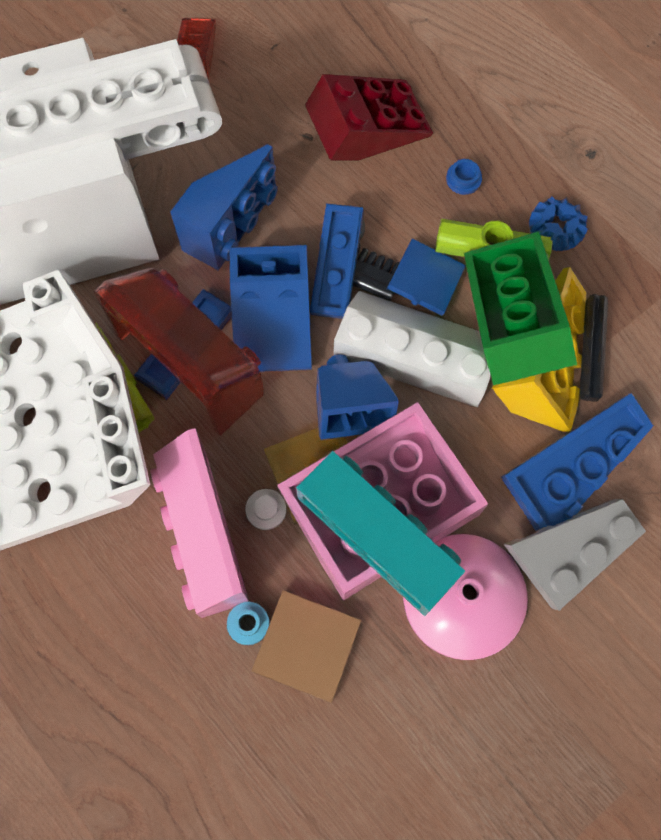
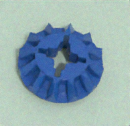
M551 196L547 201L539 202L532 211L529 219V228L531 233L539 231L540 236L551 237L552 250L565 251L576 247L585 237L588 230L586 226L588 216L581 213L580 204L574 206L568 203L567 197L563 200H555ZM555 214L559 217L560 221H567L563 230L558 223H552Z

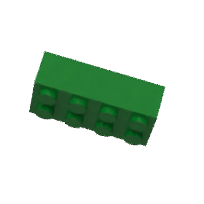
M539 231L465 252L464 257L483 351L493 385L577 365L570 325Z

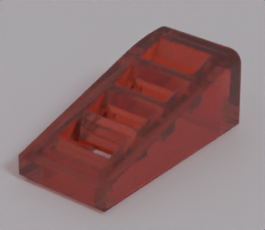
M182 18L177 37L178 46L189 45L197 49L209 80L216 20L209 18Z

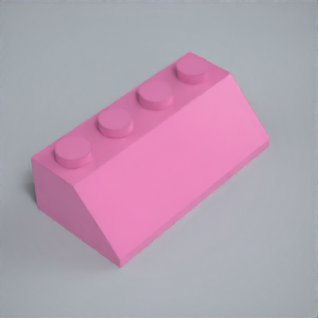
M196 428L187 430L153 454L157 468L150 469L156 492L163 491L167 505L160 507L166 530L173 529L177 544L171 546L174 563L177 570L184 568L188 584L182 586L185 604L188 610L195 609L196 614L204 618L232 609L240 603L249 602L206 451Z

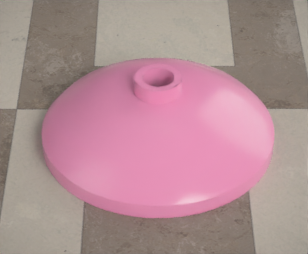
M469 534L446 536L435 544L438 546L445 544L450 547L462 560L459 565L465 570V573L425 617L403 597L407 619L416 635L428 647L439 654L459 660H476L491 656L505 648L515 638L524 622L528 599L523 575L513 558L494 542ZM465 585H471L475 588L477 595L474 600H468L464 597L462 589Z

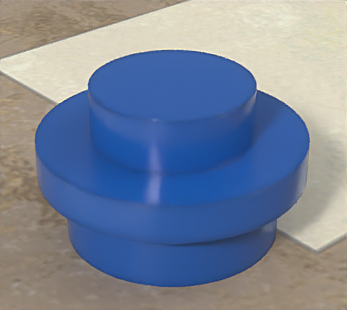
M461 159L448 169L446 182L455 193L468 195L474 193L480 187L482 173L477 163L470 159Z

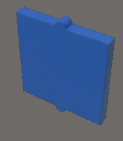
M412 238L387 289L411 300V303L415 306L419 304L443 316L466 265L443 253L435 252V249Z

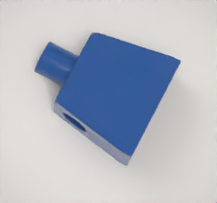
M338 354L332 356L326 365L318 368L316 405L320 440L362 435L397 415L399 400L372 362L360 361L350 363L345 355Z

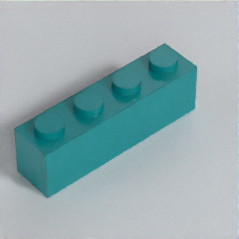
M332 451L296 487L297 498L425 617L465 573V570L459 565L462 560L447 545H436L426 535L428 529L418 518L412 514L404 516L393 506L395 499L386 489L378 484L372 487L361 477L364 473L355 461L348 456L340 458Z

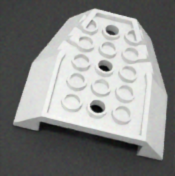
M59 270L22 283L26 301L0 311V551L128 507L150 486L123 366ZM21 337L22 344L19 346L18 351L10 354L11 343ZM35 407V418L30 425L24 426V414L28 409ZM48 481L51 486L50 494L46 500L39 502L37 498L38 488L42 483Z

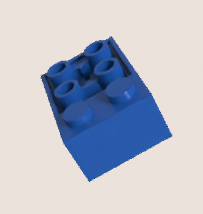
M267 144L191 183L170 211L183 252L218 271L225 261H230L229 248H238L239 241L244 234L250 233L256 226L258 214L265 205L269 206L276 197L278 187L275 181L276 165L274 164L272 146Z
M307 245L229 248L235 373L312 370Z

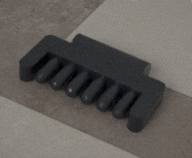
M359 243L353 286L391 301L395 292L387 289L400 262H396L391 273H389L394 261L391 258L387 259L381 270L385 256L380 255L375 265L372 266L377 253L371 252L366 262H364L369 250L363 248L360 253L361 245Z

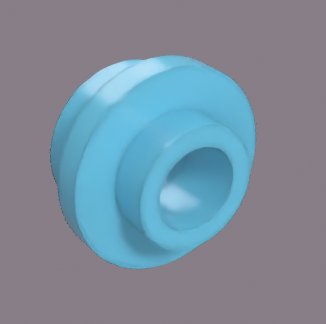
M254 602L238 604L231 610L227 618L229 635L233 640L242 645H254L260 642L265 637L269 627L267 612L262 606ZM246 615H251L256 620L255 627L250 631H244L240 627V621Z

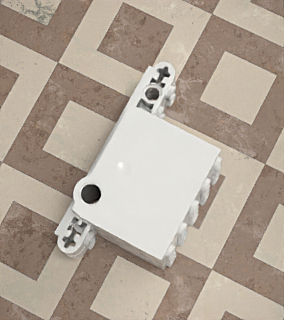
M84 38L0 59V305L25 298L22 283L59 270L68 284L71 285L159 260L129 159L204 139L220 129L222 118L196 48L189 45L178 46L177 40L174 39L95 60ZM35 67L39 69L34 75H25L29 68Z

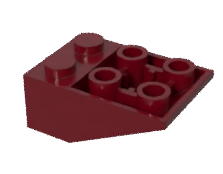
M322 74L305 103V107L330 161H359L431 137L433 134L426 116L412 92L411 86L405 79Z

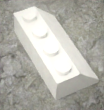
M358 291L347 306L334 339V355H345L350 363L360 361L372 362L381 375L474 407H478L491 377L483 351L480 331Z

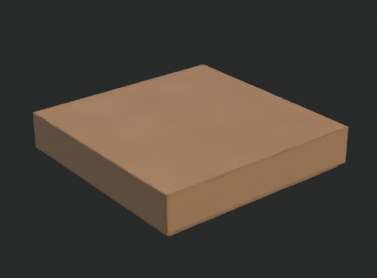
M283 590L251 672L332 703L361 620Z

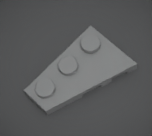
M613 499L573 515V518L539 529L536 533L525 538L507 542L504 546L549 606L560 611L641 537L646 530L623 499Z

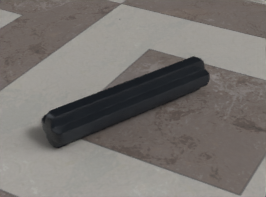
M592 294L588 297L585 304L579 393L580 398L584 401L597 402L603 396L608 298L605 295Z

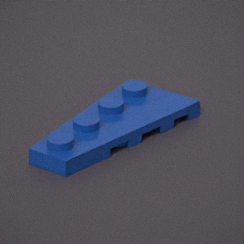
M630 393L501 476V479L535 531L549 525L554 526L578 514L586 500L608 479L607 476L619 463L625 460L654 425L633 394Z

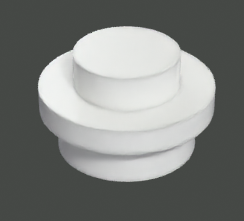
M261 489L249 497L246 503V515L249 522L256 528L270 530L280 525L284 520L286 504L278 492L271 489Z

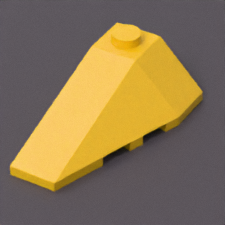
M571 267L563 268L555 282L570 325L577 365L493 385L492 388L511 413L562 432L571 431L579 403L580 388L573 386L574 368H581L582 355L578 353L576 339L577 335L584 333L586 291Z

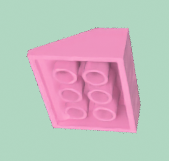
M418 402L334 451L340 458L348 456L355 461L364 473L361 477L372 487L378 484L386 489L395 499L393 506L404 516L412 514L418 518L428 529L426 535L434 543L478 517L488 505V502ZM324 457L278 484V488L321 565L344 601L381 576L297 498L296 487L326 458Z

